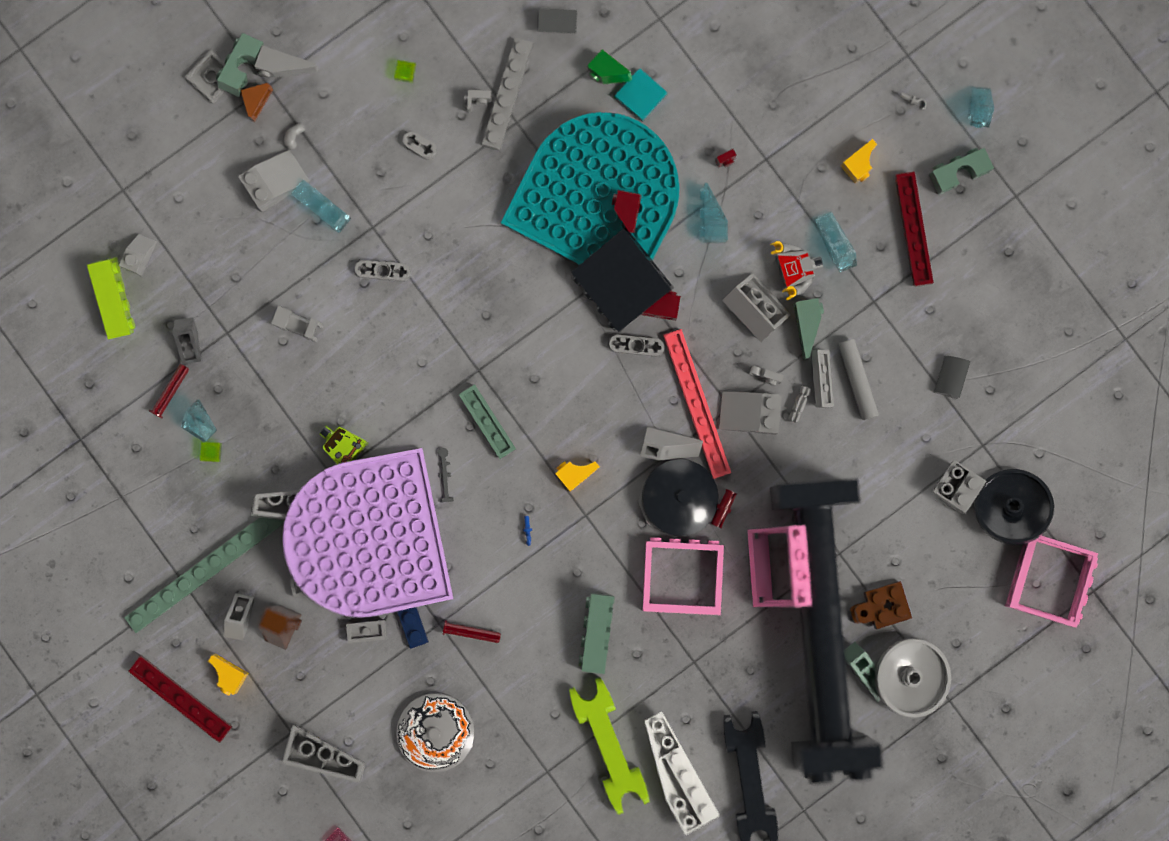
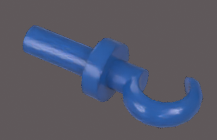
M524 516L525 529H523V532L526 533V544L530 546V531H532V528H530L529 516Z

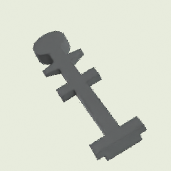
M441 448L438 454L442 457V462L438 466H442L443 474H439V478L443 477L445 498L440 499V503L453 502L454 498H449L447 477H451V473H447L446 468L447 465H450L449 462H446L448 450Z

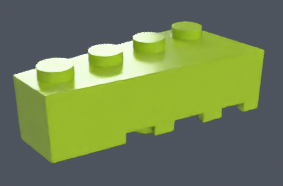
M118 257L88 264V271L108 340L134 333L135 322L130 316V304L126 298Z

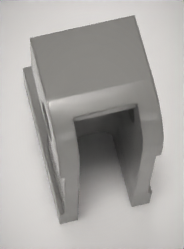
M280 306L277 307L271 322L272 325L280 329L291 331L314 342H317V338L313 336L316 328L323 327V324L313 318L309 320Z

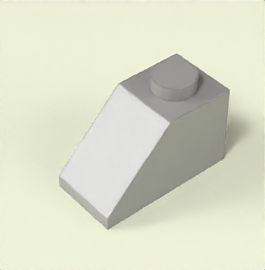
M138 234L126 248L119 266L143 276L157 241Z
M235 593L224 621V637L244 640L249 627L254 597Z

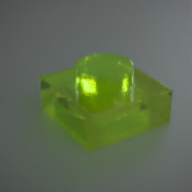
M397 60L394 80L413 83L416 63Z
M201 442L200 461L221 462L222 443Z

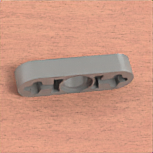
M361 260L355 266L356 274L363 279L404 282L411 276L409 267L404 263ZM363 265H366L368 269H373L372 265H375V275H372V271H366L365 274H362L359 268H363ZM386 266L388 268L387 275L380 276L378 268ZM391 267H394V271H400L401 268H404L407 274L400 277L398 273H393L394 277H391Z
M614 335L609 341V347L615 353L658 357L664 351V343L654 338ZM620 339L621 343H626V339H629V350H624L626 346L622 345L619 349H616L612 342ZM633 341H640L642 349L634 351L631 348ZM645 341L649 342L647 346H653L654 343H658L661 350L654 353L653 349L647 348V352H643Z

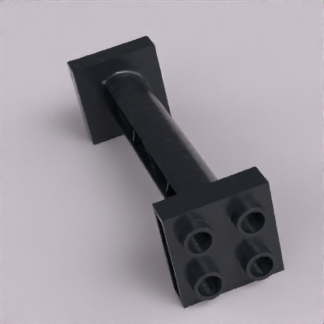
M858 479L778 484L770 487L772 510L791 509L793 526H805L811 605L800 606L811 740L791 742L793 766L804 775V778L809 779L811 784L833 782V773L843 772V775L849 776L851 781L873 779L872 770L883 769L882 747L880 743L869 736L852 737L832 512V507L835 505L860 503Z

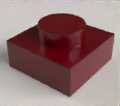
M731 149L717 156L715 162L718 168L732 165L737 154L734 149Z

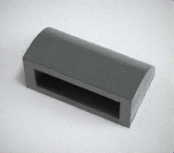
M539 8L538 32L576 33L577 10Z
M945 356L934 393L953 399L960 398L971 361L953 356Z

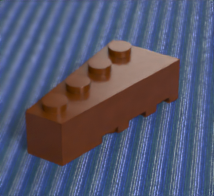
M281 605L266 608L259 624V629L262 632L263 638H265L264 640L286 650L294 631H298L302 623L300 619L302 614Z

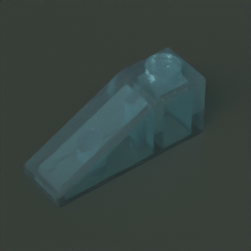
M829 212L815 218V224L839 273L857 266L856 251L833 213Z

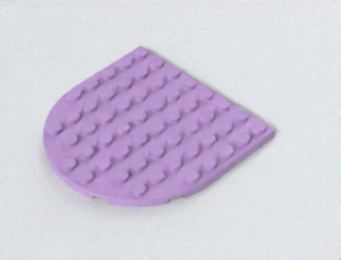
M422 448L332 466L312 478L294 498L284 523V555L289 571L297 585L318 605L345 616L369 617L453 599Z

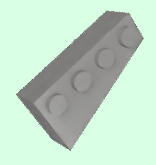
M296 725L292 726L282 764L361 783L366 763Z

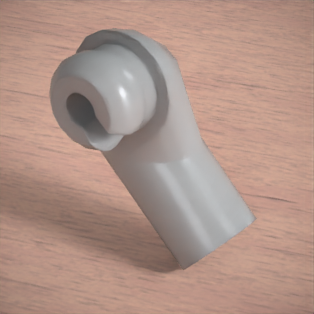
M301 122L286 131L284 145H287L288 149H294L297 146L295 142L296 136L305 131Z

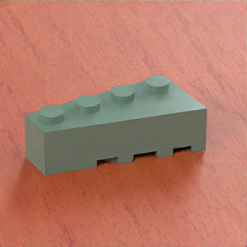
M591 593V597L586 598L585 608L589 609L588 616H584L583 628L587 629L586 636L582 635L581 647H584V654L579 655L578 666L582 667L583 672L605 674L614 596Z

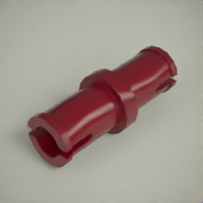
M726 489L721 503L717 505L718 509L710 524L722 529L728 513H731L730 508L737 493Z

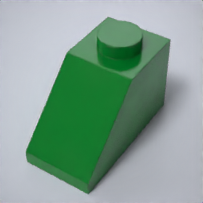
M603 49L587 65L590 72L589 76L596 82L599 80L603 84L630 82L633 79L631 72Z

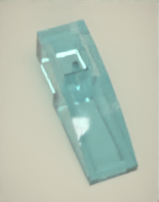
M302 180L291 193L338 233L351 220L344 211L305 180Z

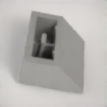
M953 460L933 490V493L945 504L960 514H964L983 488L986 480L956 460Z

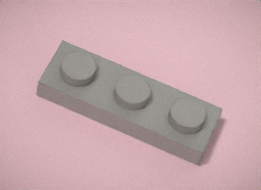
M812 350L811 361L813 365L816 408L834 407L829 350Z

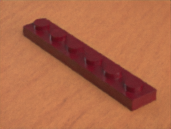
M915 172L896 174L895 181L913 286L930 285L934 281Z
M140 656L128 671L217 742H222L232 729V725L145 657Z

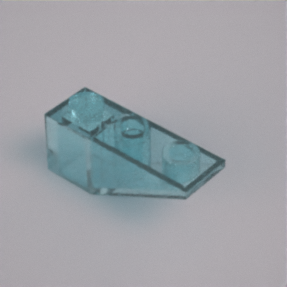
M704 183L703 188H700V200H703V207H700V219H703V226H700V237H703V243H726L728 240V220L708 183Z

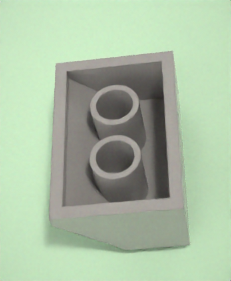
M753 273L722 300L760 342L791 316L786 308Z

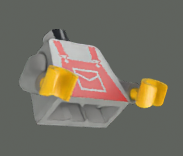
M780 241L770 243V245L775 247L771 254L779 253L775 256L784 286L782 292L789 294L786 300L804 293L815 277L814 269L823 267L821 257L818 256L810 259L808 251H803L801 247L782 244Z

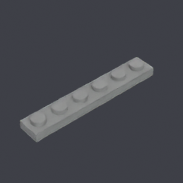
M514 38L482 146L501 151L533 47L532 42Z

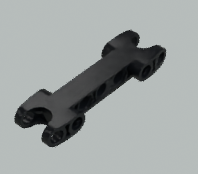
M752 711L751 724L744 731L735 729L731 716L724 715L727 753L736 752L745 809V812L736 813L740 840L750 841L755 831L762 830L768 834L770 841H778V823L775 808L765 809L757 748L766 747L759 713L758 711Z

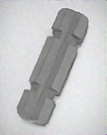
M801 386L799 395H797L792 408L793 412L790 413L788 418L790 421L795 423L799 421L800 413L803 412L807 401L806 397L809 396L811 391L809 387Z

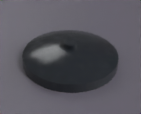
M675 459L662 463L649 474L642 490L644 512L648 520L658 530L668 535L688 536L695 534L711 522L717 511L719 495L715 480L703 466L694 461Z
M1007 469L994 473L986 479V483L975 498V515L980 527L991 538L1004 544L1021 545L1036 540L1048 529L1054 514V500L1050 489L1038 476L1025 470Z

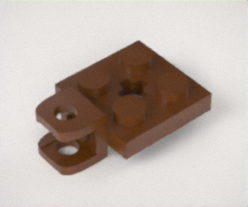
M901 581L863 592L866 602L855 604L849 609L854 623H868L872 621L874 629H880L912 619ZM886 600L892 603L891 610L884 608Z

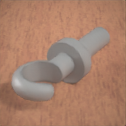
M903 92L900 93V97L908 100L909 104L913 105L914 103L917 105L921 101L924 103V107L921 109L924 110L926 108L927 102L924 99L920 98L917 100L914 95L911 97Z

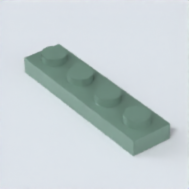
M474 384L460 393V398L499 459L516 450L476 385Z

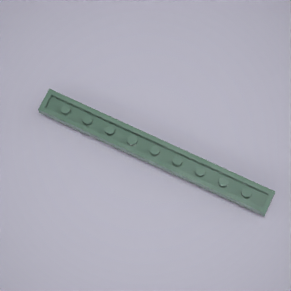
M259 517L124 618L134 632L138 633L284 525L285 521Z

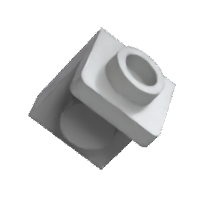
M468 90V96H464V107H467L468 113H472L473 102H476L477 105L491 103V91Z

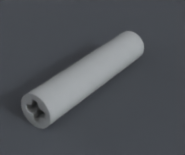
M855 339L839 343V349L862 420L879 416Z

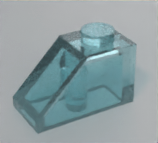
M972 87L969 106L970 126L989 128L994 112L991 88Z

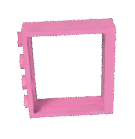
M805 526L747 530L753 607H797L811 605ZM755 533H758V539H755ZM787 533L792 587L791 600H773L768 534ZM759 597H763V602L760 603Z
M1044 536L1023 544L1005 606L1077 628L1080 619L1083 617L1081 613L1082 608L1088 601V595L1086 594L1088 587L1090 588L1093 583L1092 573L1098 565V553ZM1036 542L1085 557L1068 619L1019 604Z
M650 538V541H646L642 611L721 615L724 545H719V541H708V544H700V540H688V543H681V539H669V542H661L662 538ZM652 547L717 551L715 606L649 603Z

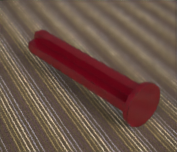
M183 364L178 366L154 408L149 410V412L163 418L162 414L188 373V367Z
M445 620L442 634L447 633L499 643L501 637L499 632L447 623V620Z

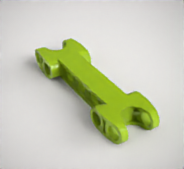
M597 677L595 678L597 694L593 699L585 700L581 698L575 687L570 688L569 692L579 723L590 722L611 778L604 780L603 784L610 802L619 815L624 813L621 800L627 792H636L644 804L649 803L650 800L639 766L631 770L628 767L607 714L616 710L615 705L602 678Z

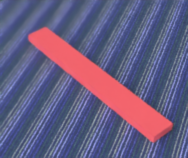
M682 329L667 333L663 337L698 438L703 441L702 450L713 479L731 474Z

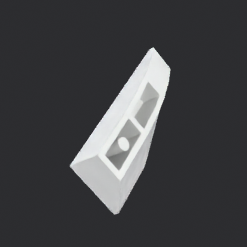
M662 711L645 720L666 801L685 835L720 815Z

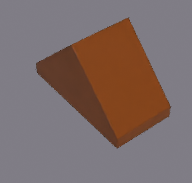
M268 83L241 90L247 114L254 122L273 91V88Z

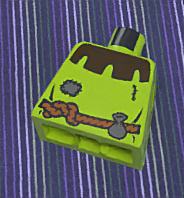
M325 426L319 434L327 440L322 448L337 465L354 461L368 444L367 441L340 426L335 432L328 426Z

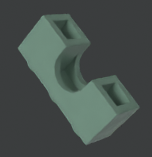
M242 33L240 38H236L232 53L228 54L225 59L223 70L220 69L217 73L218 88L240 97L241 90L245 88L248 80L247 74L240 71L238 67L243 63L256 64L261 47L264 46L262 41Z
M974 148L967 152V156L961 158L959 155L950 160L951 163L947 165L941 163L934 166L929 176L938 195L956 188L960 184L956 176L957 170L964 169L968 171L973 180L991 172L994 167L985 148L980 150Z

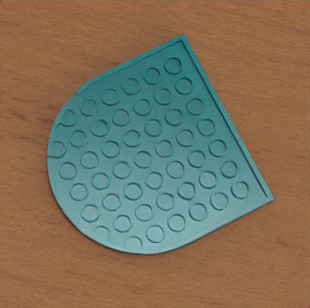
M604 112L578 116L560 125L540 145L501 223L564 257L581 264L622 229L626 228L614 210L615 205H612L614 193L617 194L619 190L640 194L642 197L635 232L631 234L653 260L673 222L678 207L680 185L674 159L661 138L638 120L617 113Z

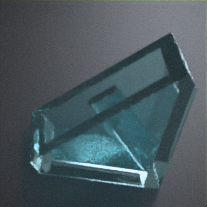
M196 400L186 410L181 428L199 440L207 442L217 429L201 401Z

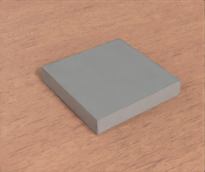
M210 50L185 78L212 103L225 92L218 88L216 80L218 71L220 69L223 70L225 64Z

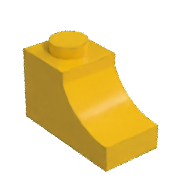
M873 139L841 165V168L854 183L859 180L863 182L870 176L869 172L872 169L870 166V155L877 146Z
M564 461L556 468L558 472L555 474L571 492L599 469L600 466L595 461L585 466H577L571 462L566 463Z
M213 654L208 662L215 667L218 673L219 682L217 686L221 687L220 691L226 695L237 694L249 673L218 654Z

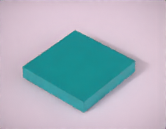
M639 68L632 76L633 79L630 82H626L617 92L615 98L643 122L666 97L668 92Z

